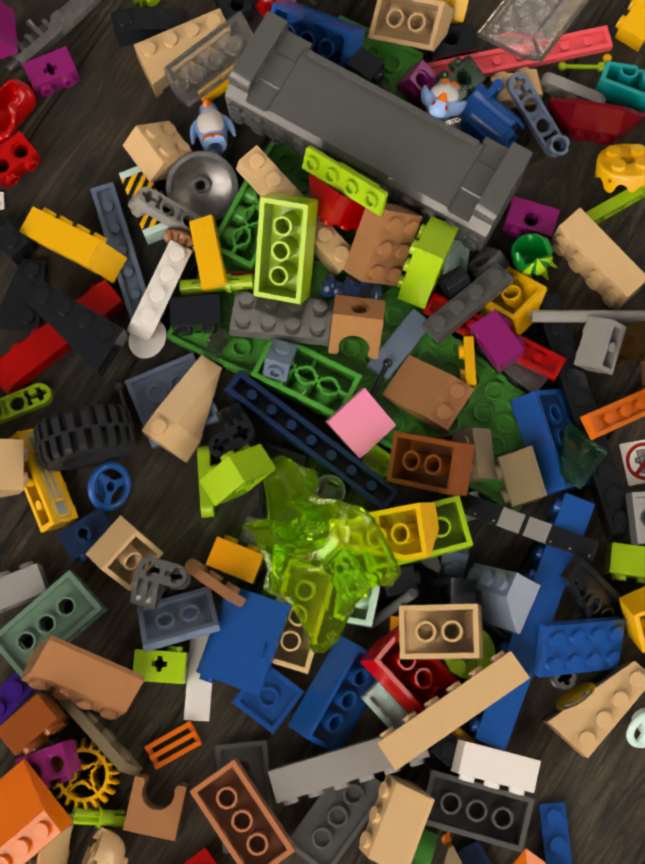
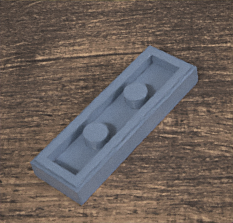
M413 309L379 350L378 359H372L367 367L379 375L383 368V360L386 358L391 359L392 366L387 369L383 377L385 381H388L426 334V331L422 328V323L427 319Z

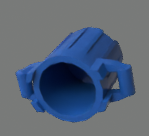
M496 79L489 89L480 82L475 87L477 90L466 100L467 104L463 112L455 116L453 120L449 119L447 124L479 140L481 144L485 137H488L509 149L512 142H516L519 138L515 133L518 127L523 130L525 125L518 116L496 99L505 88L501 79Z

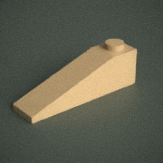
M201 355L153 413L142 429L144 435L187 463L201 443L222 367Z

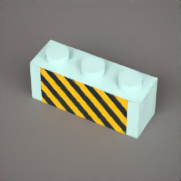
M138 166L119 173L129 200L142 187H150L157 191L155 184L159 182H149ZM162 207L163 212L167 216H172L171 211L166 213L165 208ZM149 215L137 217L148 245L164 239L165 230L172 229Z

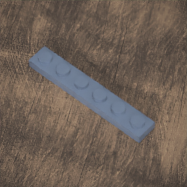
M113 182L90 190L104 236L108 239L107 244L127 257L117 278L131 321L147 288Z

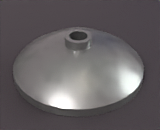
M194 151L179 158L171 167L166 179V194L168 198L199 216L205 217L212 214L215 217V221L227 214L238 194V180L232 166L220 155L209 151ZM204 181L205 185L203 188H197L196 183Z

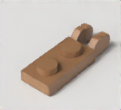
M190 558L186 562L184 568L194 578L236 606L242 607L247 599L238 594L241 590L229 581L226 585L221 582L223 580L222 576L196 559Z

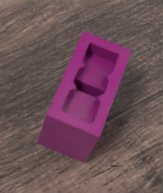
M421 60L407 69L396 87L412 105L426 112V107L421 101V90L424 85H427L428 89L431 90L438 83L440 77L424 60Z
M73 739L15 759L16 765L23 759H26L35 772L36 767H38L41 773L40 778L47 788L51 787L50 782L58 779V783L61 784L74 779L73 773L82 770ZM60 757L62 758V760H63V762H64V767H63V769H62V768L60 767V765H59V758H60Z

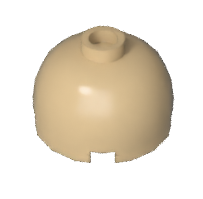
M102 826L98 828L92 837L97 839V841L93 843L91 848L88 845L81 864H127L128 858L124 857L126 848L121 837L112 830Z

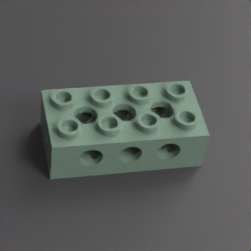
M68 570L0 629V653L22 678L31 652L46 638L53 635L70 643L104 614L107 608L76 572ZM71 600L74 608L71 613L67 614L65 612V604ZM52 618L54 622L53 628L47 631L45 623L47 619ZM29 635H31L34 640L33 645L30 648H28L25 643L26 638Z

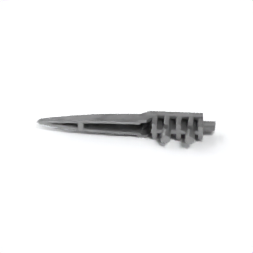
M70 0L50 15V23L44 18L41 20L42 24L39 27L31 19H28L24 26L31 34L26 33L22 42L17 39L18 53L11 55L12 60L5 65L6 68L12 73L19 66L24 69L23 63L45 55L81 22L101 0Z

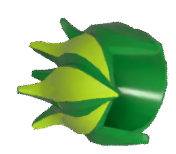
M537 233L520 235L511 246L512 264L517 271L533 279L535 274L536 276L543 275L546 280H549L548 267L557 268V265L552 262L554 251L547 237Z

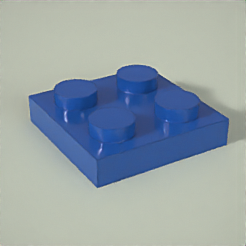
M271 666L261 696L241 690L232 703L274 734L305 691Z

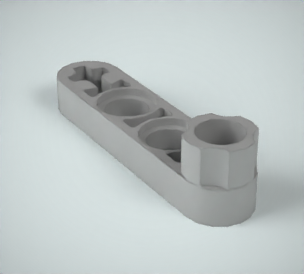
M142 187L128 202V207L134 216L149 215L172 229H179L190 235L191 229L184 224L183 218L190 221L202 218L150 187ZM162 207L169 208L172 216H167L163 212Z

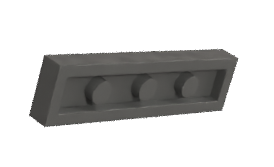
M496 262L424 321L422 328L440 344L514 283L513 277Z

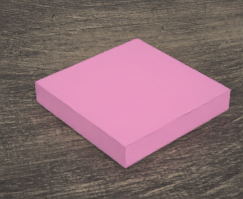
M361 388L326 421L358 459H361L396 426L365 388Z

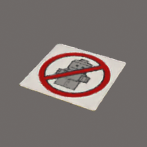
M645 440L619 444L628 485L645 483Z

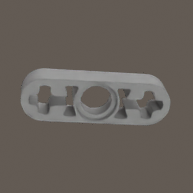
M546 72L541 77L540 85L542 91L559 99L576 98L605 103L606 97L602 93L554 73Z

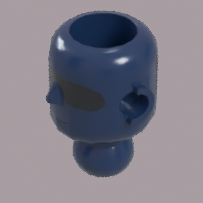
M327 274L320 293L327 298L335 297L336 294L380 300L383 287L381 284L361 282L350 274L346 276L344 281L338 280L335 275Z

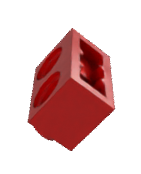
M20 131L0 145V170L8 166L5 172H0V184L4 189L17 184L23 175L35 170L42 161L38 152ZM28 152L26 156L19 158L21 153Z

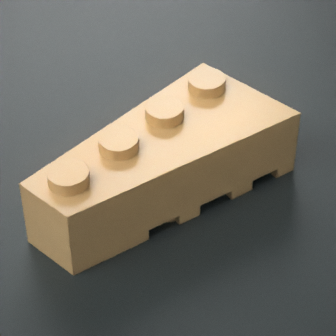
M626 661L595 684L596 688L592 695L581 704L568 710H558L542 721L581 756L589 758L645 691V669L636 661Z

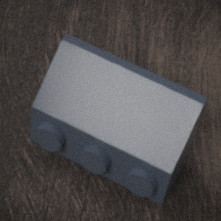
M474 563L473 568L470 569L467 575V579L476 580V604L482 606V623L520 634L541 585L516 572Z

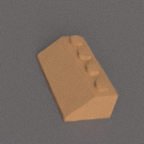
M50 635L31 652L21 680L28 683L33 689L53 693V696L57 699L69 700L76 703L81 709L93 710L100 713V716L105 719L115 720L126 713L143 684L145 676Z

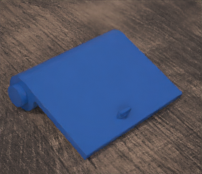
M241 589L238 594L247 599L242 607H238L222 598L217 612L221 631L209 634L196 672L200 674L199 679L214 684V681L218 680L261 696L292 606Z

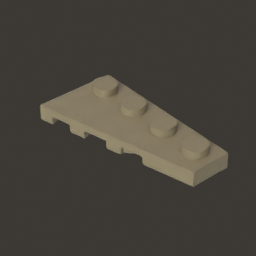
M55 698L120 772L136 776L144 769L133 758L131 753L116 740L114 734L98 722L100 719L93 711L81 709L76 703L69 700Z

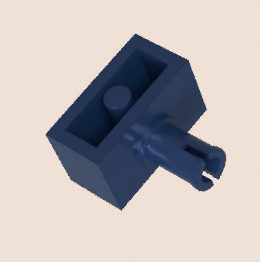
M100 507L57 534L71 559L75 562L81 561L84 563L90 560L86 555L88 550L113 523L107 513Z

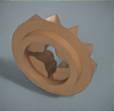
M179 229L165 230L163 237L166 243H169L171 239L193 250L191 254H195L192 235Z

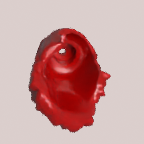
M17 79L8 80L0 88V143L8 140L7 138L24 122L25 118L28 117L36 106V95L32 88Z

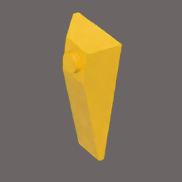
M419 502L330 520L333 546L365 551L399 560L430 557L439 531L435 503Z

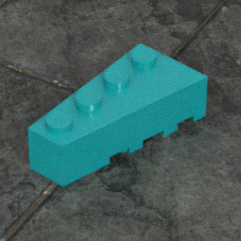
M607 61L595 91L602 93L606 97L607 102L645 112V70L638 69L637 65Z

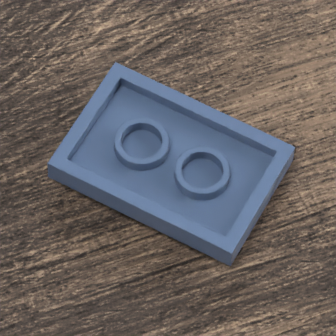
M209 587L161 599L156 610L137 606L142 645L145 652L221 631L213 592Z

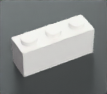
M458 739L451 771L458 773V779L474 783L475 778L484 780V786L499 789L500 785L509 787L508 792L524 796L525 791L531 793L535 791L541 761Z

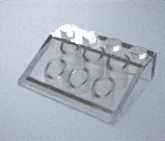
M503 0L477 32V35L523 60L542 62L589 0Z

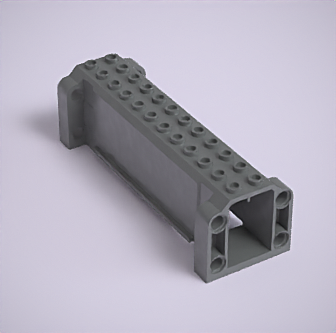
M270 11L264 16L229 76L225 99L230 118L241 125L245 123L260 136L267 135L280 147H289L300 158L304 159L306 147L312 146L335 161L343 162L379 184L380 188L388 193L386 203L405 206L421 215L422 224L427 225L431 216L445 221L446 224L452 227H459L455 238L463 242V246L472 251L478 250L481 252L486 246L517 192L533 154L532 151L515 142H512L509 149L488 137H485L482 144L479 143L480 141L313 52L312 43L288 30V21Z

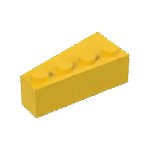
M32 207L19 230L20 233L114 283L127 257L106 244L107 238L96 232L92 236L89 234V229L80 224L74 227L72 226V221L61 215L57 219L55 218L57 214L45 207L42 211Z

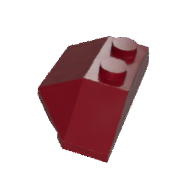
M550 97L546 107L564 136L575 141H592L598 145L614 144L638 128L645 115V112L636 111L624 106L576 98L559 99L558 97Z

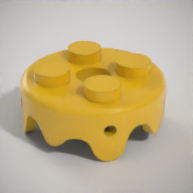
M616 144L608 146L599 153L596 161L595 177L601 178L606 192L612 193L618 185H624L631 193L641 186L645 188V147L643 145Z

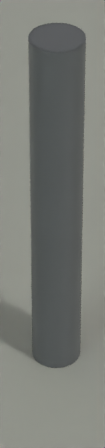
M411 588L374 615L372 627L367 628L374 629L399 610V606L407 605L418 596L417 591Z

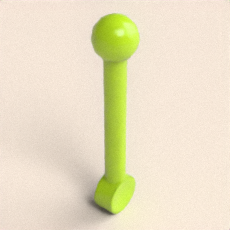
M562 61L558 64V69L560 71L565 69H597L598 72H602L606 63L599 62L598 65L566 64Z

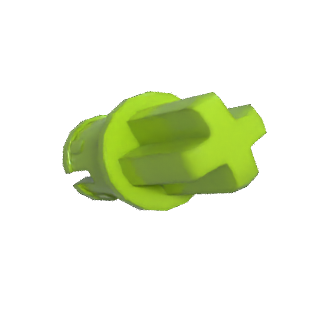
M100 806L97 809L84 810V808H74L71 813V819L74 822L73 824L95 825L96 828H100V826L123 828L125 816L122 815H125V810L102 809Z

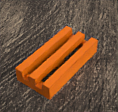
M189 721L144 746L157 770L203 743L192 722ZM187 728L190 730L191 733L154 752L153 747ZM192 737L194 738V743L159 762L157 757Z

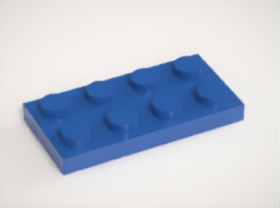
M614 616L540 623L533 674L541 678L617 669L619 667L626 619Z

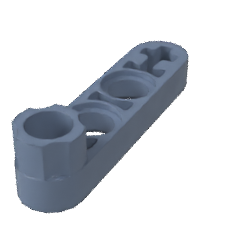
M516 73L510 76L506 82L507 92L545 155L548 157H558L566 154L569 151V138L562 136L529 78L523 73ZM515 80L522 81L521 90L513 88ZM528 91L530 93L526 96H523L521 99H519L518 97L522 95V92L524 93ZM527 99H533L536 103V108L533 112H528L524 107ZM540 119H544L548 124V129L545 133L537 130L536 125ZM553 132V136L545 140L543 139L544 136L550 135ZM554 142L559 143V146H557L558 152L553 148Z

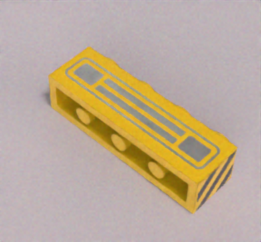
M34 429L17 431L9 439H24V447L28 449L27 462H24V472L28 474L27 487H24V491L41 533L66 527L79 517L60 471H49L40 464Z

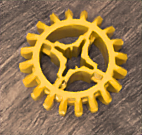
M82 738L80 746L79 742L74 740L77 753L89 752L98 757L92 763H86L82 758L79 759L83 770L95 766L90 770L91 774L88 775L90 779L87 777L77 781L81 777V773H83L78 771L74 773V779L70 780L69 783L68 781L61 784L55 783L51 787L53 790L61 789V792L56 797L60 799L65 795L67 798L64 801V805L66 806L73 800V809L80 808L81 803L84 810L90 809L91 803L96 809L100 806V800L104 803L109 801L106 792L111 795L116 793L115 788L111 784L118 785L120 780L113 778V775L120 774L121 772L113 768V763L97 748L93 741H91L89 746L88 739ZM60 757V758H59V761H60L59 765H60V767L63 769V767H64V762H63L62 758ZM104 765L105 781L101 787L97 772ZM82 784L87 786L89 790L92 789L95 794L81 795L73 789Z

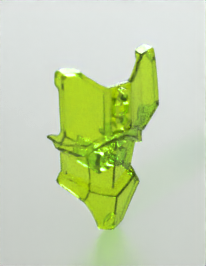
M280 455L271 460L276 470L263 480L267 500V519L247 522L242 528L251 532L261 553L264 554L269 576L267 592L285 599L293 607L310 639L308 646L314 653H325L339 641L340 635L356 607L355 604L360 599L366 598L370 589L384 586L391 587L400 576L401 570L373 516L362 506L346 504L343 500L323 499L315 490L319 485L317 471L306 468L284 455Z

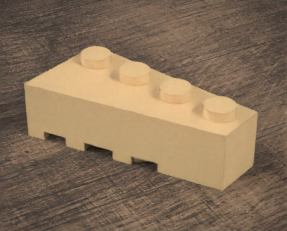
M218 8L134 44V48L155 96L158 97L163 93L162 90L170 84L174 85L182 75L189 70L190 72L198 67L197 64L205 58L209 59L232 41L230 28L221 9Z

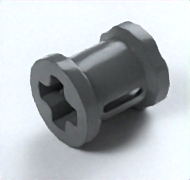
M576 673L567 674L568 677L564 679V683L558 682L557 678L561 675L549 676L552 686L565 690L573 687L577 678Z

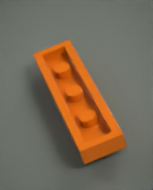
M645 389L580 417L590 440L644 417Z

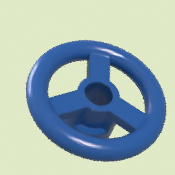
M117 462L100 464L92 472L88 481L89 499L96 508L101 507L103 511H113L120 508L128 499L131 491L129 472L123 465ZM114 469L122 477L111 479V477L104 475L102 472ZM124 485L120 498L111 503L112 494L118 487ZM96 493L103 495L102 502L98 499Z

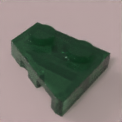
M568 422L563 428L559 473L577 488L581 489L605 458L608 451L595 441L590 440L586 434Z

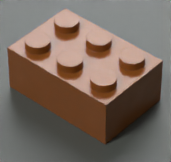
M394 431L386 482L447 495L467 496L475 444Z
M38 693L0 725V738L15 756L23 753L25 755L30 752L34 753L35 751L42 750L50 743L49 737L51 735L59 734L71 724L68 721L71 716L54 698L53 693Z

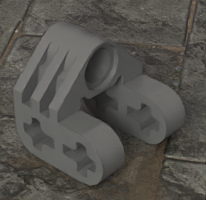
M145 557L140 560L135 572L130 603L156 610L166 587L185 590L192 583V575L179 564L154 557ZM151 562H155L151 568L160 569V573L151 574L150 569L146 571L144 568L146 565L150 566ZM172 574H181L183 575L182 580L178 579L176 581L172 579L171 576Z

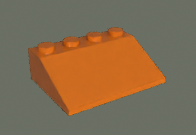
M23 759L0 779V864H26L74 822L28 761Z

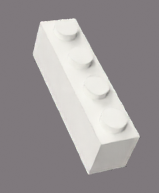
M170 239L126 330L127 332L149 342L193 250Z

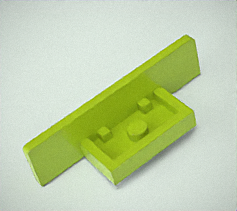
M312 146L306 147L302 164L304 170L378 216L383 215L388 193L381 189L379 184L343 162L335 161Z

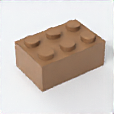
M391 203L385 204L384 212L381 216L365 208L343 270L361 282L397 286L422 216L405 206Z

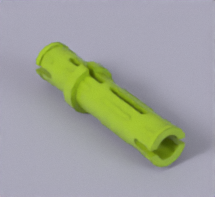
M253 273L244 275L226 274L228 285L206 292L202 289L200 278L180 280V292L182 293L181 295L220 291L233 293L235 290L254 289L255 278Z

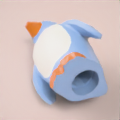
M441 78L431 90L428 89L427 85H424L421 90V101L426 107V112L442 121L451 116L460 115L467 104L465 100L459 102L460 86L455 81L450 82L449 78Z
M204 98L199 108V116L190 127L191 144H195V140L198 137L204 151L213 152L221 156L227 147L228 131L231 132L233 137L236 136L235 127L231 119L221 114L213 102L208 98Z

